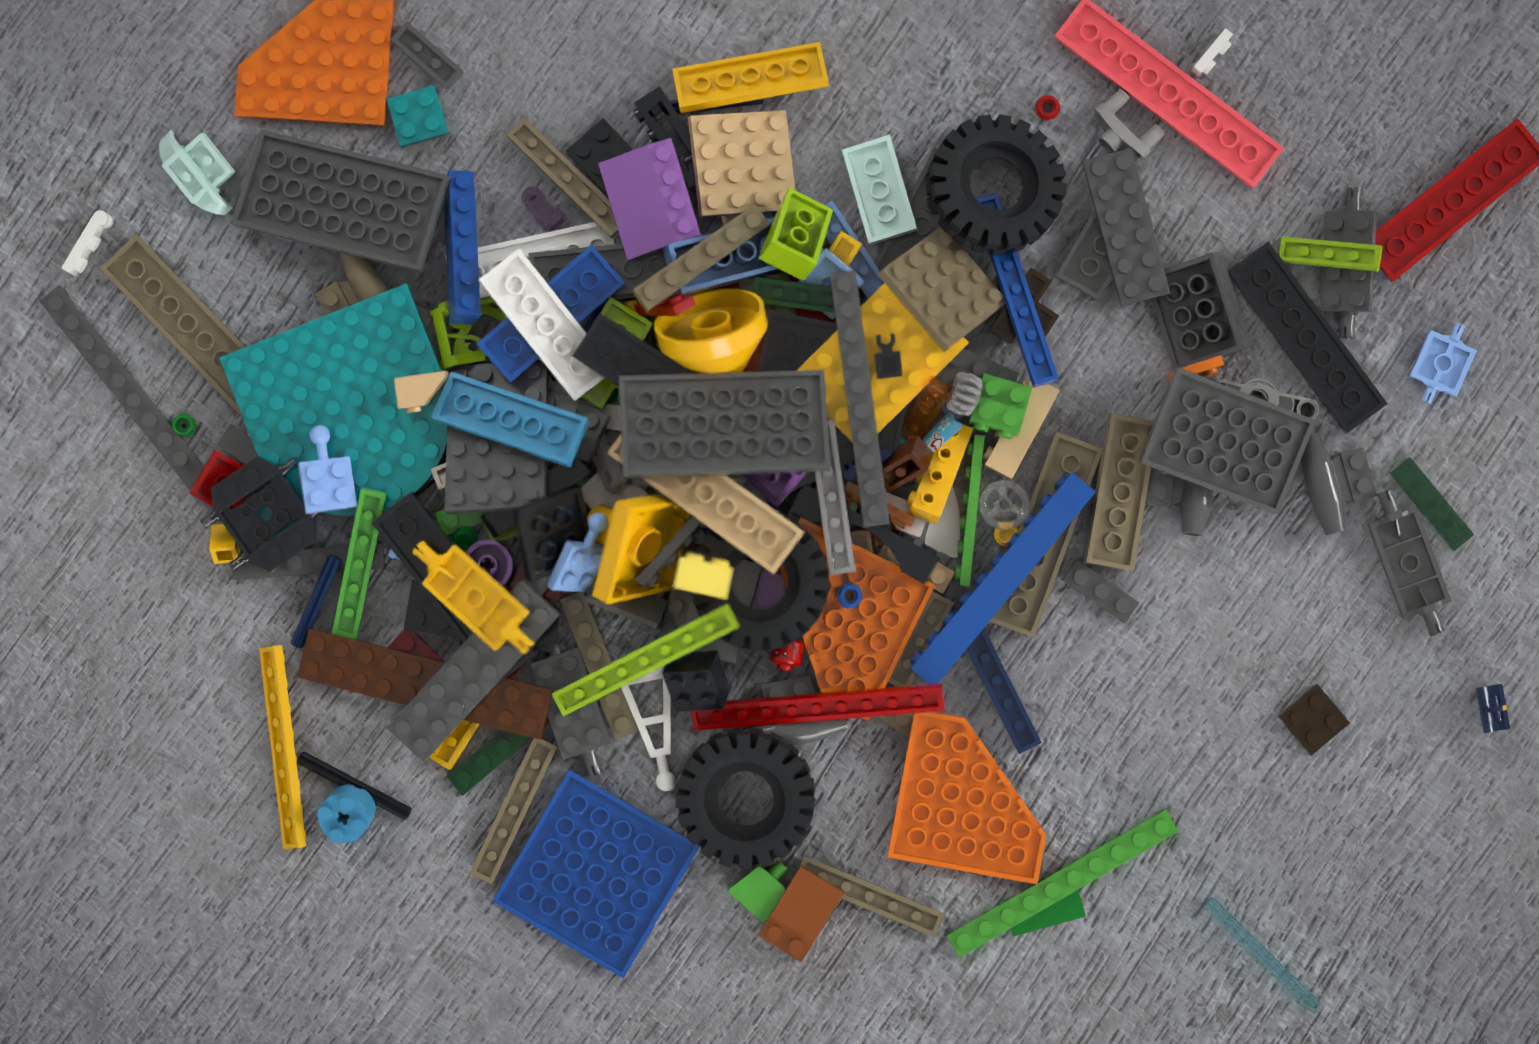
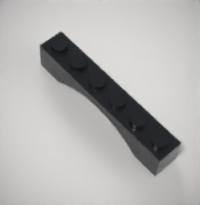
M813 483L812 487L805 484L791 509L792 512L814 524L822 523L818 489L815 483ZM847 507L849 524L867 529L879 537L891 550L904 574L924 585L928 583L941 559L936 556L937 550L926 544L922 548L914 544L915 538L903 531L899 536L891 531L893 526L890 524L864 527L862 509L858 507L854 511Z

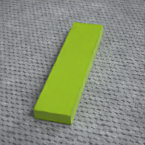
M1281 236L1279 257L1284 263L1379 272L1383 247L1381 245Z

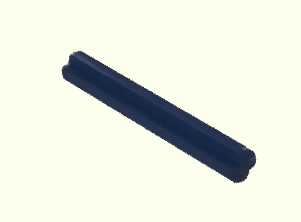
M330 554L327 557L292 637L291 644L297 648H303L305 645L308 630L313 627L341 563V559L335 555Z

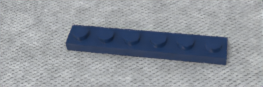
M983 628L966 650L1018 754H1021L1042 742Z

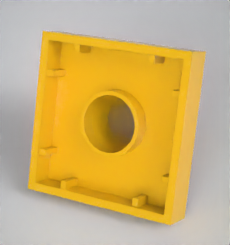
M662 493L616 501L614 509L605 504L595 506L588 514L587 521L592 514L603 513L608 518L609 523L607 529L599 533L596 539L598 543L605 547L592 596L606 604L672 590L684 547L676 553L679 557L669 568L665 566L659 572L662 576L652 587L648 584L645 588L635 579L693 515Z

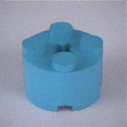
M349 784L342 785L336 788L321 804L317 811L319 825L332 842H353L360 838L373 822L376 812L375 802L372 796L363 788L359 789Z

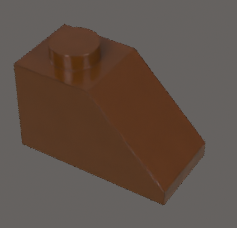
M919 436L899 446L883 462L884 486L889 493L928 471L934 453Z

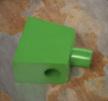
M779 860L769 870L765 867L761 868L760 864H758L728 889V892L762 923H765L786 890V886L779 880L789 869Z

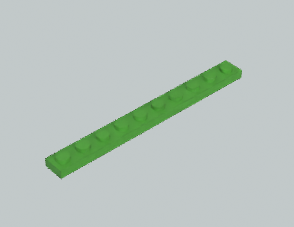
M1164 809L946 935L960 958L1179 831L1167 810Z

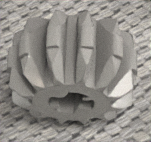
M965 372L956 374L947 393V409L958 415L969 416L975 410L981 395V378Z

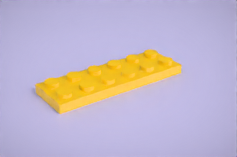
M820 42L672 69L680 113L829 86Z

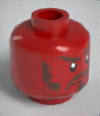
M797 639L789 645L770 650L769 660L777 664L776 669L791 672L792 667H798L802 664L804 643Z

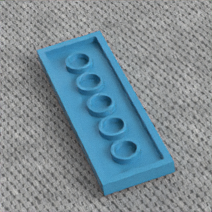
M450 372L431 416L434 421L567 467H571L590 422L586 417L454 372Z

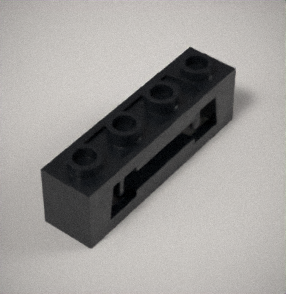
M660 86L634 102L636 109L633 110V113L640 123L645 121L650 129L646 133L653 143L668 139L659 123L655 124L649 115L651 111L657 121L663 118L665 114L658 105L661 103L669 115L667 117L668 122L688 153L692 152L690 133ZM675 150L685 185L690 189L696 185L692 156L690 155L683 161L689 169L686 172L679 161L681 157Z

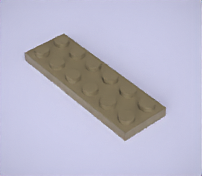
M1115 413L1108 414L1084 563L1134 571L1151 473L1150 466L1138 461L1154 421Z

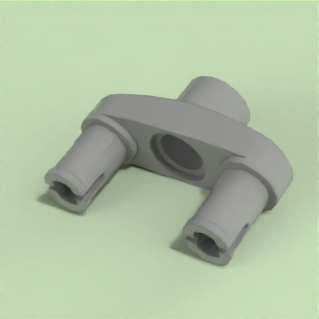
M1119 89L1105 103L1101 102L1094 109L1097 120L1105 130L1098 140L1109 153L1117 152L1120 148L1124 150L1132 148L1134 157L1144 159L1150 153V149L1165 133L1158 125L1154 124L1143 136L1137 138L1115 116V113L1129 100V96L1122 89Z

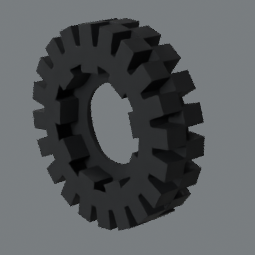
M991 114L978 116L975 122L969 119L961 123L957 130L953 129L945 137L942 144H940L929 164L927 172L929 179L926 182V195L932 196L929 202L932 214H939L941 217L938 224L945 233L950 229L955 233L952 238L962 246L968 241L972 243L970 250L983 253L988 248L991 249V255H1003L1007 249L1014 253L1023 250L1027 244L1031 246L1053 224L1062 209L1063 203L1061 201L1066 196L1067 184L1062 183L1066 173L1064 165L1056 163L1060 155L1055 146L1052 145L1048 148L1045 146L1044 142L1047 140V137L1039 129L1035 134L1029 132L1031 124L1021 119L1017 124L1011 123L1012 116L999 114L996 120H992ZM989 158H999L1010 162L1016 167L1023 180V192L1015 205L1004 210H994L985 207L977 201L970 188V176L973 168L981 161Z
M786 516L783 517L804 531V534L782 563L787 573L788 585L783 598L777 604L767 609H753L745 606L735 596L732 589V580L728 599L695 592L690 593L693 605L696 607L700 618L729 604L740 627L719 638L738 648L765 651L789 645L805 635L823 612L829 592V572L825 556L821 547L808 530ZM715 531L706 535L698 551L696 550L695 555L703 556L704 562L712 563L713 559L729 562V567L733 569L743 558L748 556Z
M742 727L732 728L726 734L719 732L711 736L705 744L702 742L694 750L692 756L688 758L677 785L676 808H679L677 817L681 828L685 827L688 831L686 834L688 840L693 846L698 844L701 847L700 853L711 859L715 856L720 859L718 864L731 867L732 863L739 864V869H752L753 864H760L762 868L773 864L774 859L778 857L782 860L789 855L792 848L798 846L805 837L815 807L816 799L814 794L816 789L814 778L810 776L811 769L806 760H801L798 756L799 750L791 743L788 745L783 743V737L773 732L770 735L764 734L763 729L750 727L749 731H742ZM752 772L763 777L770 785L774 797L773 807L768 816L759 823L740 825L729 820L721 811L718 803V792L724 780L732 774Z

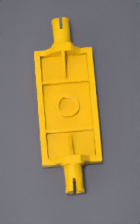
M424 541L417 545L419 549L414 548L413 554L421 559L428 566L427 569L429 570L428 576L421 584L494 651H498L506 640H509L522 654L529 650L528 646H533L534 642L518 629L520 623L530 611L458 545L453 544L444 555L435 553Z

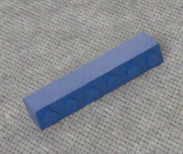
M449 170L447 173L450 176L449 186L444 199L449 324L474 325L481 315L474 172Z

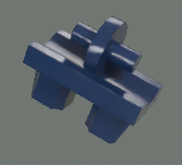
M1503 684L1477 687L1476 693L1483 733L1510 729Z

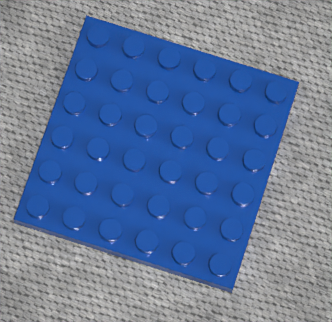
M569 769L492 902L624 979L700 846L698 844L693 846L687 837Z

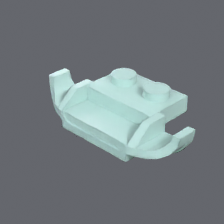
M170 130L159 143V152L163 163L161 166L192 204L208 212L226 215L233 206L219 195L221 192L219 187L235 173V170L205 133H200L185 147L184 145H179L174 138L175 133Z

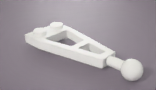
M664 666L621 688L650 758L656 757L659 774L656 777V785L662 791H670L676 784L674 774L669 772L666 755L671 754V697L662 675ZM663 679V714L642 719L629 685ZM663 722L664 748L655 749L646 726Z

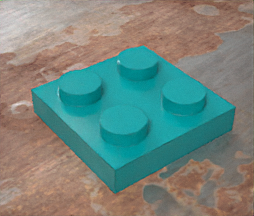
M435 85L387 98L401 148L449 135Z

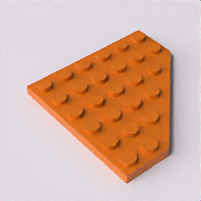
M314 0L238 65L234 115L245 118L385 127L392 45L390 39L393 32L395 0Z
M799 517L797 523L808 530L821 547L829 572L823 528ZM852 543L856 572L830 575L829 573V592L823 612L811 629L802 636L820 693L885 688L935 584L928 581L924 585L904 574L899 566ZM781 564L779 570L787 590L788 577L784 566ZM845 583L856 584L862 591V600L854 608H845L837 601V590ZM847 591L845 599L851 600L853 593L852 591ZM862 717L867 721L870 719V717Z
M942 712L914 713L887 857L1037 884L1047 835L964 716Z

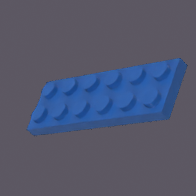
M590 245L547 284L579 324L622 287L625 282L596 248ZM508 317L476 344L509 383L539 358Z

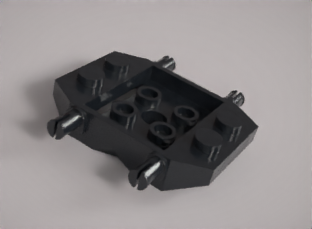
M257 456L211 488L213 510L212 513L201 519L200 522L203 524L211 519L203 525L207 529L218 520L222 521L243 551L241 555L229 562L232 566L240 561V563L232 567L235 571L247 562H251L270 572L317 540L316 517L321 512L305 514L303 499L298 495L287 477V473L298 467L297 462L288 467L296 461L294 457L282 465H277ZM268 480H273L271 484H269L268 486H266L265 488H263L262 490L248 498L246 501H244L234 509L230 508L231 505H233L234 503H236L237 501L251 493L253 490H255ZM263 506L269 507L272 511V517L268 521H264L259 517V509ZM295 519H300L299 522H297L296 524H294L293 526H291L290 528L276 536L274 539H272L262 547H257L258 544L266 540L268 537H270L271 535H273L274 533H276L277 531H279Z

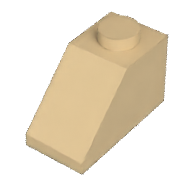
M448 371L394 378L398 409H406V413L421 411V406H427L449 377Z

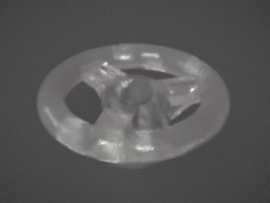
M998 480L989 484L981 493L979 510L983 519L992 527L1002 530L1012 529L1025 520L1029 511V499L1025 490L1017 483L1009 480ZM1006 487L1014 490L1020 496L1022 508L1014 505L1011 499L1007 497ZM998 488L999 497L994 501L993 508L988 511L986 505L988 496ZM1006 502L1008 508L1001 509L999 503ZM1011 512L1018 515L1009 522H1000L993 518L996 515L1006 517Z

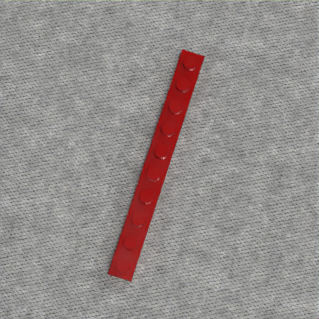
M942 684L729 700L726 701L724 709L690 712L693 730L695 731L945 711V701Z

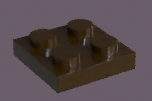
M1315 684L1277 716L1309 755L1317 752L1350 724L1318 684Z

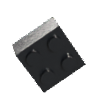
M717 650L689 652L664 666L662 675L676 712L724 709L730 687Z

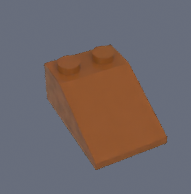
M801 865L769 918L762 925L758 936L799 962H802L844 894V891Z

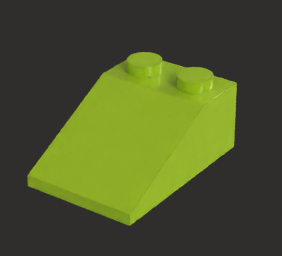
M789 187L764 240L759 259L804 281L817 265L833 209Z

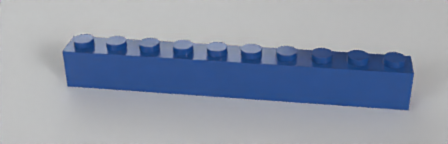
M1073 472L1068 477L1065 474L1060 477L1054 485L1058 488L1052 496L1047 494L1038 504L1041 507L1040 511L1036 515L1031 513L1022 524L1026 528L1020 535L1016 532L1006 543L1009 546L1004 554L999 552L990 563L993 568L988 574L983 571L974 582L977 585L972 593L967 591L958 601L961 605L955 613L950 611L942 621L945 626L938 633L935 630L926 640V643L929 645L923 653L918 650L909 662L913 665L909 669L926 683L938 684L1095 494L1096 491Z

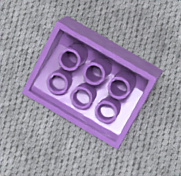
M671 138L645 145L598 163L627 261L662 251L667 244L701 236Z

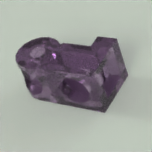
M533 186L523 191L522 201L525 207L546 233L554 231L567 220L566 215L560 208L555 211L550 208L539 188Z

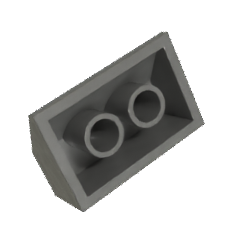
M596 576L586 597V602L659 629L668 605V601L665 600L666 594L656 593L606 604L592 596L597 579Z

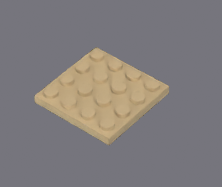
M786 110L692 115L688 117L699 217L740 215L754 204H756L761 213L777 212L786 190L789 187L795 190Z

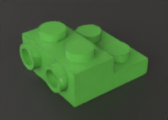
M984 373L981 395L975 410L972 412L969 423L974 424L973 428L980 431L988 432L989 429L999 431L998 435L1004 438L1013 439V435L1018 437L1033 387Z

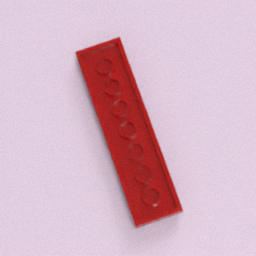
M1518 118L1376 230V245L1383 247L1380 269L1391 283L1539 166V144Z

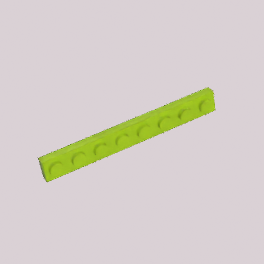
M726 604L552 693V696L562 715L565 716L740 626L729 604Z

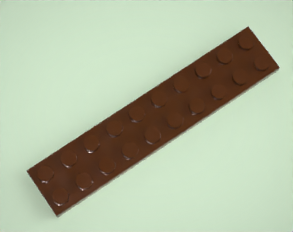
M309 628L297 678L408 705L446 662ZM504 678L490 690L464 720L541 740L554 690Z

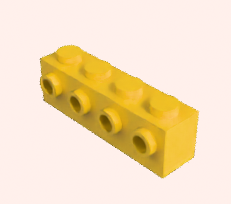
M962 424V428L933 452L928 471L916 477L915 482L919 483L917 491L912 490L906 503L910 505L909 515L935 525L937 524L974 428Z

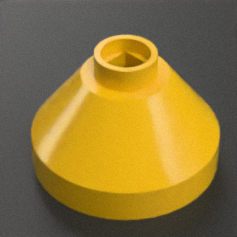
M715 289L693 294L696 305L678 316H657L654 322V329L659 349L663 354L693 374L742 372L768 325L762 299L755 293L741 289Z

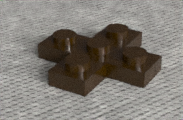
M1030 268L1025 277L1046 337L1059 315L1039 303V300L1052 281L1033 268ZM995 275L992 283L1002 293L997 276ZM1005 304L1000 308L1003 311L989 332L1011 345L1016 334Z

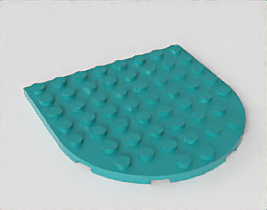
M407 283L219 358L258 456L277 465H282L294 457L296 461L288 467L296 462L318 460L317 447L310 439V431L317 425H323L330 432V439L326 443L329 459L350 456L357 505L361 488L365 487L387 492L384 510L390 509L410 492H417L433 475L431 469L439 466L447 448V425L434 421L431 416L446 381L427 406H421V411L406 413V409H398L394 378L442 371ZM296 467L287 473V477L298 495L303 499L299 469ZM357 507L326 511L324 513L355 516Z

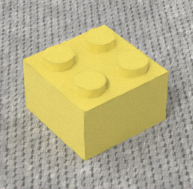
M687 553V558L680 557L674 588L728 599L734 571L733 568L729 567V562L713 559L712 563L703 561V556Z

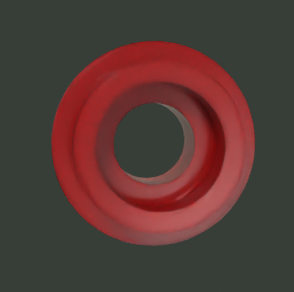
M1044 95L1037 100L1035 112L1042 120H1052L1060 112V103L1055 97ZM1049 104L1052 107V111L1045 112L1043 105Z

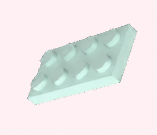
M886 135L843 149V156L869 245L918 231L891 136Z

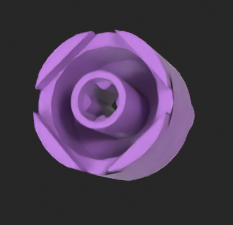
M481 540L470 546L465 552L482 568L483 563H487L490 558V561L495 563V567L491 568L488 574L501 586H506L512 579L515 571V560L511 551L502 543L494 540Z

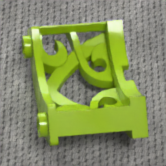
M492 297L480 300V317L487 314L501 322L507 318L502 310L491 307L497 305ZM448 301L437 304L438 308L429 311L430 316H433L442 359L439 360V364L442 370H449V368L454 366L477 364L483 361L491 363L479 347L476 351H470L471 343H465L466 340L476 341L477 343L481 340V338L469 334L474 325L450 324L453 328L458 329L459 332L458 334L447 333L444 316L449 315ZM449 338L456 339L454 344L453 355L451 352Z

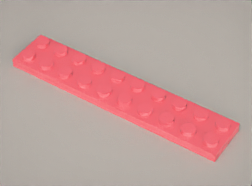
M1082 0L1054 36V39L1251 189L1257 185L1284 149V147L1090 0Z

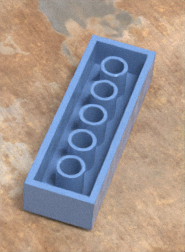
M774 218L766 219L770 224L674 293L691 295L753 279L755 276L761 277L781 272L782 270L759 259L764 240ZM713 233L667 244L662 249L666 265L672 263Z

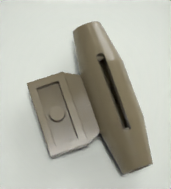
M338 252L348 281L334 282L315 293L326 315L387 291L370 260Z

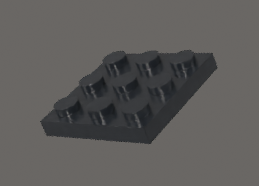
M574 484L513 509L526 581L533 583L551 575L567 541L584 542L589 532L581 486Z

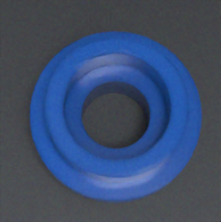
M845 583L837 590V601L845 608H854L862 600V591L856 584ZM847 591H852L853 593L851 600L845 599Z

